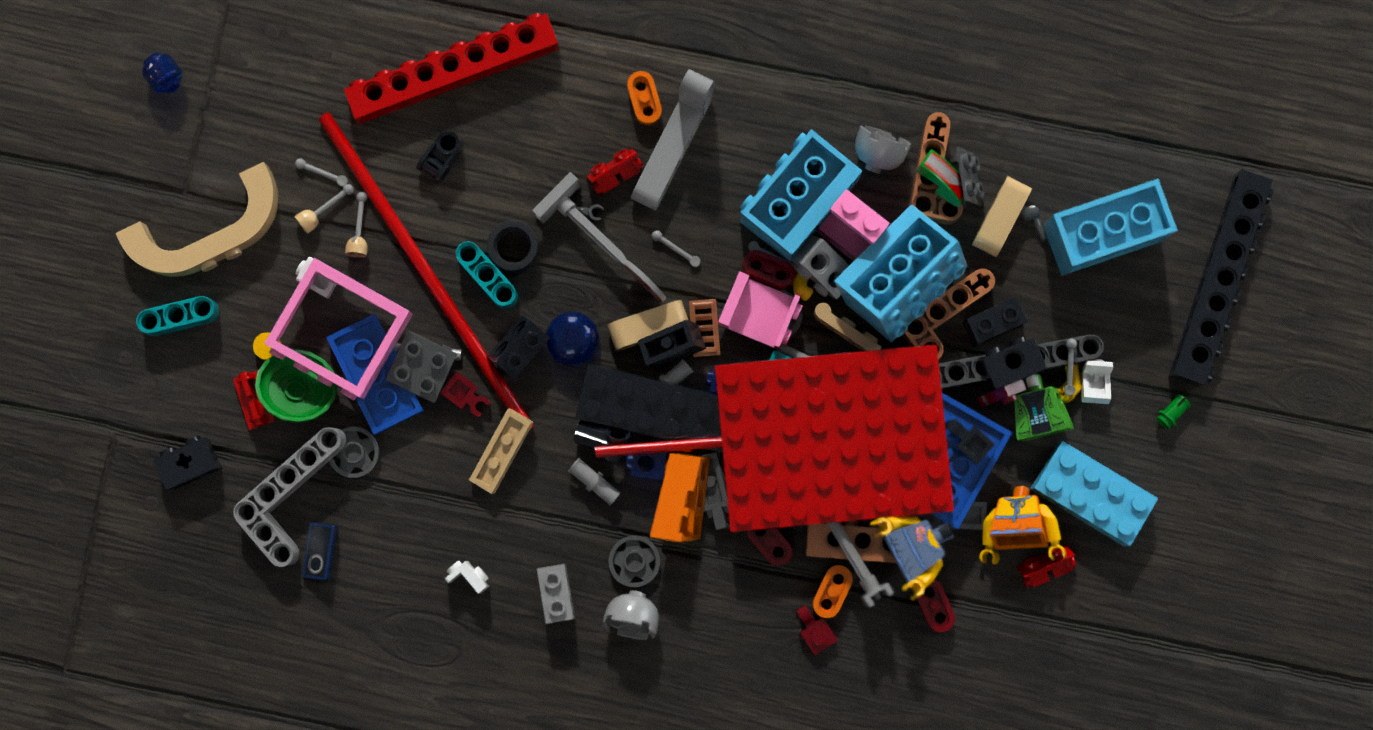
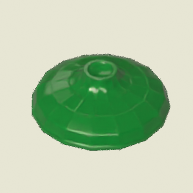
M293 349V351L334 373L328 363L312 352ZM276 356L267 359L257 372L255 389L259 402L268 413L284 421L299 423L314 420L329 409L336 397L337 384L333 383L329 387L318 381L317 377L319 374L310 369L307 374L293 366L295 361L285 356L284 360Z

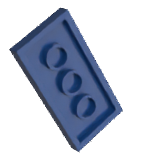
M375 313L326 337L347 381L356 386L358 385L384 340L386 332ZM394 349L365 399L356 397L373 435H377L424 412L416 394L386 380L397 355Z

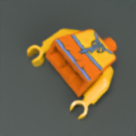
M1025 486L1015 487L1012 497H1001L998 500L997 507L993 508L983 521L982 544L985 545V549L981 551L979 556L982 563L986 564L987 555L992 553V563L996 565L1000 557L995 550L1048 547V542H1051L1049 557L1053 561H1055L1053 557L1055 549L1062 550L1063 559L1066 558V550L1059 544L1061 536L1056 517L1047 505L1040 504L1038 496L1030 495L1029 488Z

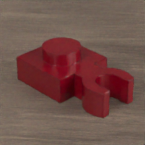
M457 370L440 391L442 395L461 409L466 403L470 405L471 412L478 417L482 413L476 410V403L482 401L486 405H490L487 397L474 394L478 386Z
M1019 380L976 399L980 409L1000 400L1002 405L1017 400L1016 394L1026 390L1023 380Z

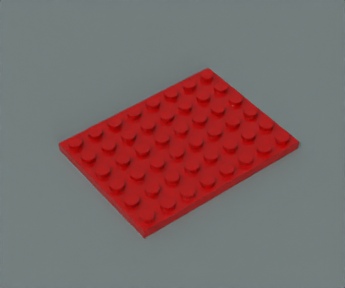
M937 344L715 366L731 532L954 511Z

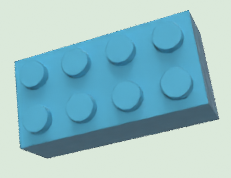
M1064 441L1056 444L1029 489L1124 547L1131 546L1158 500L1154 495Z

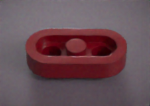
M752 250L744 257L742 270L745 274L749 275V278L778 290L787 289L792 285L795 278V270L790 263L760 250ZM757 264L759 265L760 269L755 270L751 267V265ZM781 274L785 279L778 280L776 275Z
M777 528L765 529L766 533L764 536L756 535L755 530H747L748 538L769 563L781 566L789 562L792 557V547ZM775 547L783 549V555L779 558L773 555Z
M934 580L927 586L933 589V596L927 598L923 592L916 599L928 626L936 632H945L953 626L955 616L942 585L937 580ZM937 613H942L945 617L944 621L940 624L935 621Z

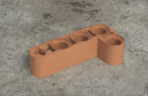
M941 112L931 114L924 125L916 170L926 157L925 150L927 148H935L939 155L945 159L950 120ZM935 122H938L941 129L937 139H932L935 130L933 125ZM915 171L909 206L912 204L916 207V201L925 200L929 204V210L922 213L933 222L944 225L955 223L962 214V203L957 208L937 195L935 192L939 186L935 183L932 185L923 184L920 179L921 174ZM944 205L953 206L956 210V215L953 217L946 216L942 211V207Z
M987 269L976 270L945 291L940 298H935L927 306L925 313L912 321L920 325L921 333L912 335L907 329L902 335L908 345L915 347L937 344L939 359L943 354V345L934 333V330L985 296L995 285L993 273ZM978 278L980 280L985 278L987 283L984 286H979L972 292L970 287L978 281ZM953 292H962L966 298L965 303L956 304L952 299ZM934 306L941 308L943 318L940 320L933 319L930 315V308Z

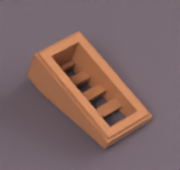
M716 299L689 301L690 321L696 323V321L712 320V325H700L699 329L700 332L713 331V336H703L704 342H714V347H706L705 350L693 354V357L720 355ZM711 309V313L695 315V310Z

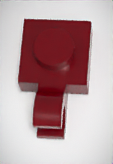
M805 605L796 610L806 626L799 632L814 655H817L838 641L823 617L815 621Z

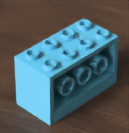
M812 129L807 135L804 133L800 134L793 143L794 147L791 150L793 152L789 156L785 153L775 165V173L772 176L767 174L759 183L758 193L755 197L749 195L740 206V222L789 262L792 261V257L814 235L831 214L830 208L847 189L850 192L856 185L862 173L860 168ZM816 170L818 175H811L809 171ZM792 190L800 191L801 196L792 195ZM774 211H782L784 217H776Z
M1159 179L1053 214L1043 225L1061 276L1162 242L1177 231Z
M911 204L879 236L875 243L871 244L834 282L846 305L892 342L896 337H900L906 332L908 325L915 318H919L925 313L927 306L935 298L938 299L944 294L946 287L954 279H959L964 274L968 265L959 242Z

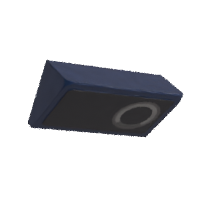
M310 522L302 577L330 580L338 526Z

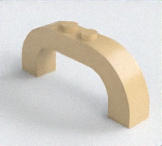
M262 162L239 173L248 193V206L244 215L237 222L182 249L174 251L160 249L154 242L147 225L141 221L115 234L122 248L132 260L156 274L179 277L190 275L200 270L202 272L212 270L217 266V262L225 258L231 260L242 254L241 250L260 240L272 225L278 207V190L269 167Z

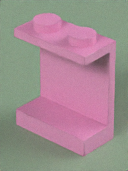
M846 189L830 208L831 214L816 232L852 261H855L871 244L875 243L890 223Z
M739 271L718 325L779 350L781 344L787 345L792 330L788 329L791 319L797 321L803 305L798 304L800 296L796 294L794 297L751 280L749 275Z

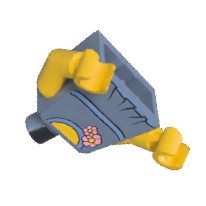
M912 515L881 518L872 521L871 525L878 524L880 527V533L875 534V537L883 536L906 582H909L903 586V590L909 587L912 588L914 596L910 599L914 600L922 595L924 589L935 580L943 566L942 557L945 556V553L940 544L954 537L947 523H944L932 529L927 520L922 521L919 517Z

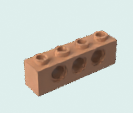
M858 521L841 522L843 529L863 561L896 563L891 551H887L882 545L883 536L875 537V534L880 533L878 524L871 525V522H869V527L858 526ZM827 523L807 525L805 556L848 559L840 545L833 547L828 543L827 536L831 529ZM859 533H864L869 537V545L865 549H860L855 544V537Z

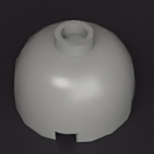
M861 125L855 140V151L859 159L866 163L865 169L880 174L882 169L892 170L901 165L909 152L911 143L901 137L897 142L892 133Z
M630 591L629 594H622L613 598L608 604L602 626L609 631L611 626L618 629L617 635L647 640L648 634H651L653 639L658 628L659 614L655 605L645 598L646 595L644 593Z

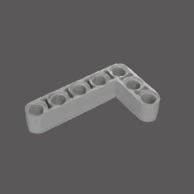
M690 69L685 74L679 87V101L631 195V199L653 210H656L714 95V81Z
M328 427L320 430L234 507L233 514L235 520L275 566L293 565L299 559L300 551L295 542L270 513L345 447L347 439L341 429ZM331 432L337 437V443L332 448L326 443V437ZM312 450L316 454V462L310 466L307 464L305 457ZM288 469H292L296 475L294 482L291 484L285 479V473ZM268 487L273 488L275 491V497L271 502L266 500L264 494ZM247 505L252 506L254 509V516L250 520L244 515ZM264 526H268L272 531V536L268 541L262 537ZM283 546L290 553L287 561H283L279 556V551Z

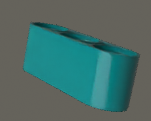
M466 241L459 244L455 253L461 266L498 307L502 309L514 307L518 301V293L507 278L475 243ZM467 249L476 251V257L470 262L462 259V255ZM485 269L494 271V277L489 282L480 280V274ZM503 289L512 291V297L507 302H500L498 300V294Z
M198 296L145 309L138 314L136 325L140 331L150 336H160L212 323L219 317L220 308L212 299ZM205 303H209L210 312L206 316H200V307ZM177 310H183V319L178 323H174V313ZM152 316H156V326L148 330L146 326L147 320Z

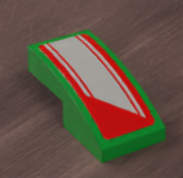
M931 149L916 172L938 185L939 187L935 193L958 208L964 199L961 175L946 159Z

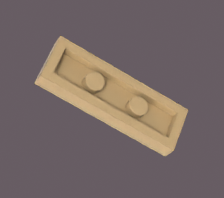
M507 409L469 480L489 493L494 494L534 422L513 409Z

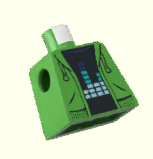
M1040 374L1024 378L1027 393L1017 395L1018 399L1014 401L1017 440L1028 441L1073 430L1072 421L1058 389L1055 387L1043 388Z

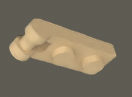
M820 303L816 306L814 318L862 352L881 349V346L877 344L879 340L868 332H865L864 335L854 329L856 324L846 317L839 319L833 315L828 304Z

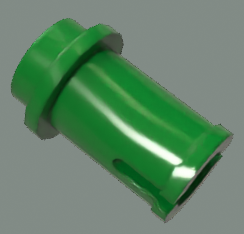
M1177 394L1163 411L1160 410L1158 412L1159 416L1156 420L1162 427L1166 429L1175 427L1179 417L1191 407L1187 399L1178 407L1184 398L1182 395Z

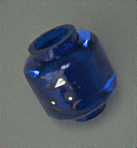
M158 52L150 55L144 61L142 75L153 91L157 93H172L180 87L179 82L182 80L183 72L171 55Z

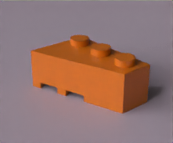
M670 453L665 465L666 473L650 537L678 542L699 540L701 538L710 457Z

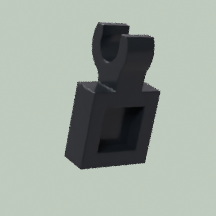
M954 418L945 426L948 431L960 439L955 447L975 465L996 445L975 425L968 431Z

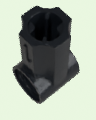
M580 420L574 433L573 441L575 444L595 450V447L629 444L630 432L629 430L612 426L605 428ZM627 455L604 458L612 462H621L626 459Z

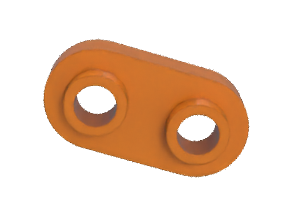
M637 71L629 77L627 82L634 113L640 123L653 125L659 121L662 115L655 83L649 73ZM644 83L646 88L643 91H639L636 85ZM646 108H651L654 112L651 116H646L643 111Z
M837 565L827 570L813 599V609L820 617L831 618L839 612L853 581L852 574L848 568ZM835 574H840L843 577V582L839 585L833 582ZM824 599H829L832 604L827 610L821 606V602Z

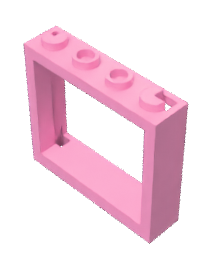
M314 258L264 344L271 347L269 353L279 359L284 360L285 356L294 360L293 366L307 374L309 369L319 374L317 380L331 387L333 383L342 387L340 393L350 399L355 400L357 396L365 399L413 314L402 306ZM318 274L396 317L357 386L279 343L280 338Z

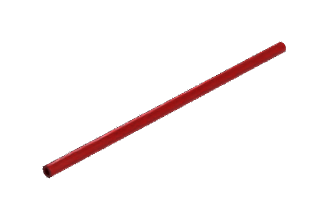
M330 112L323 114L318 119L506 408L513 409L530 420L494 363L487 357V352Z

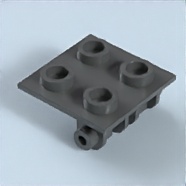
M956 147L957 154L952 155L953 160L950 161V164L961 175L964 199L961 202L963 208H969L971 203L983 206L984 188L982 183L978 181L977 172L980 171L978 157L968 150Z
M408 330L386 380L435 403L457 353L453 352L452 348L447 345L440 346Z

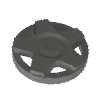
M360 427L342 429L346 435L347 442L345 447L336 455V457L341 459L340 466L336 465L334 458L329 461L332 468L340 475L348 478H359L369 474L377 465L380 455L376 438L369 431ZM357 432L364 433L369 438L361 440ZM336 435L333 436L329 443L330 448L336 445ZM375 450L374 459L371 461L369 453ZM355 467L363 470L360 473L351 474Z
M627 536L619 540L611 549L609 555L610 571L613 577L625 586H644L651 582L659 571V552L655 545L644 537ZM639 541L645 542L650 547L642 549ZM626 542L624 551H616L621 544ZM656 558L655 569L652 572L649 563ZM613 563L621 567L619 576L614 569ZM635 576L644 580L639 583H630Z

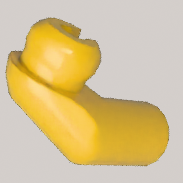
M797 272L793 281V293L806 301L812 295L813 289L807 286L808 280Z
M1078 364L1073 365L1072 385L1075 387V393L1071 396L1065 394L1063 389L1067 385V380L1058 388L1064 403L1072 401L1081 391L1082 385ZM1065 366L1066 379L1068 373V366Z

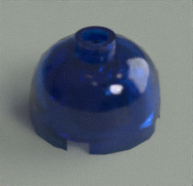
M569 311L559 314L550 322L546 330V334L550 337L546 342L549 353L556 361L564 365H581L594 357L599 348L600 336L597 326L590 317L581 312Z

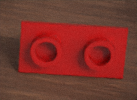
M623 149L613 156L614 160L606 165L604 162L600 163L590 170L591 174L586 177L591 183L596 181L592 186L597 194L601 192L605 194L620 184L615 176L616 174L620 173L622 179L626 181L641 172L640 169L644 165L639 157L634 160V157L638 155L635 150L630 149L628 151V149Z
M258 370L251 373L249 371L238 374L239 377L233 378L249 430L276 422L274 415L268 413L258 400L255 389Z
M1063 545L1062 547L1066 550L1065 559H1063L1062 550L1055 549L1053 551L1055 561L1049 557L1048 551V553L1026 559L1016 568L1023 576L1022 580L1025 587L1031 586L1035 588L1050 581L1047 571L1051 570L1055 578L1073 571V567L1077 566L1074 559L1075 554L1067 545Z

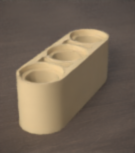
M1007 176L972 245L997 257L1032 188Z
M678 300L611 322L607 327L615 350L620 351L639 345L638 340L688 320L682 300Z

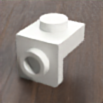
M309 256L306 261L303 260L296 270V275H298L296 281L299 283L313 261L312 257ZM318 274L310 289L329 299L337 284Z
M1101 359L1085 362L1080 374L1082 402L1110 403L1112 362H1104Z
M457 561L447 570L449 574L445 578L447 583H452L462 574L478 594L489 587L485 582L489 579L479 566L474 569L469 561L464 563Z

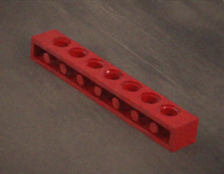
M541 13L532 14L526 18V21L519 24L515 22L508 23L502 26L500 31L492 34L490 32L481 33L475 37L476 40L465 43V41L457 42L451 45L447 51L441 53L440 51L430 52L425 55L423 60L417 62L415 60L406 61L400 65L399 69L393 71L382 70L377 72L372 79L366 81L359 79L351 82L344 91L355 120L358 124H362L560 50L547 13L543 15ZM531 33L534 35L532 42L525 44L520 41L523 34ZM499 43H507L509 45L508 50L504 53L496 52L495 47ZM475 52L484 54L483 59L476 63L470 61L471 55ZM455 61L458 63V68L455 71H445V66L448 62ZM431 71L433 76L429 81H421L420 75L422 72ZM405 80L408 82L404 90L397 91L394 89L398 81ZM378 89L382 91V96L378 100L373 101L369 99V95L373 90Z

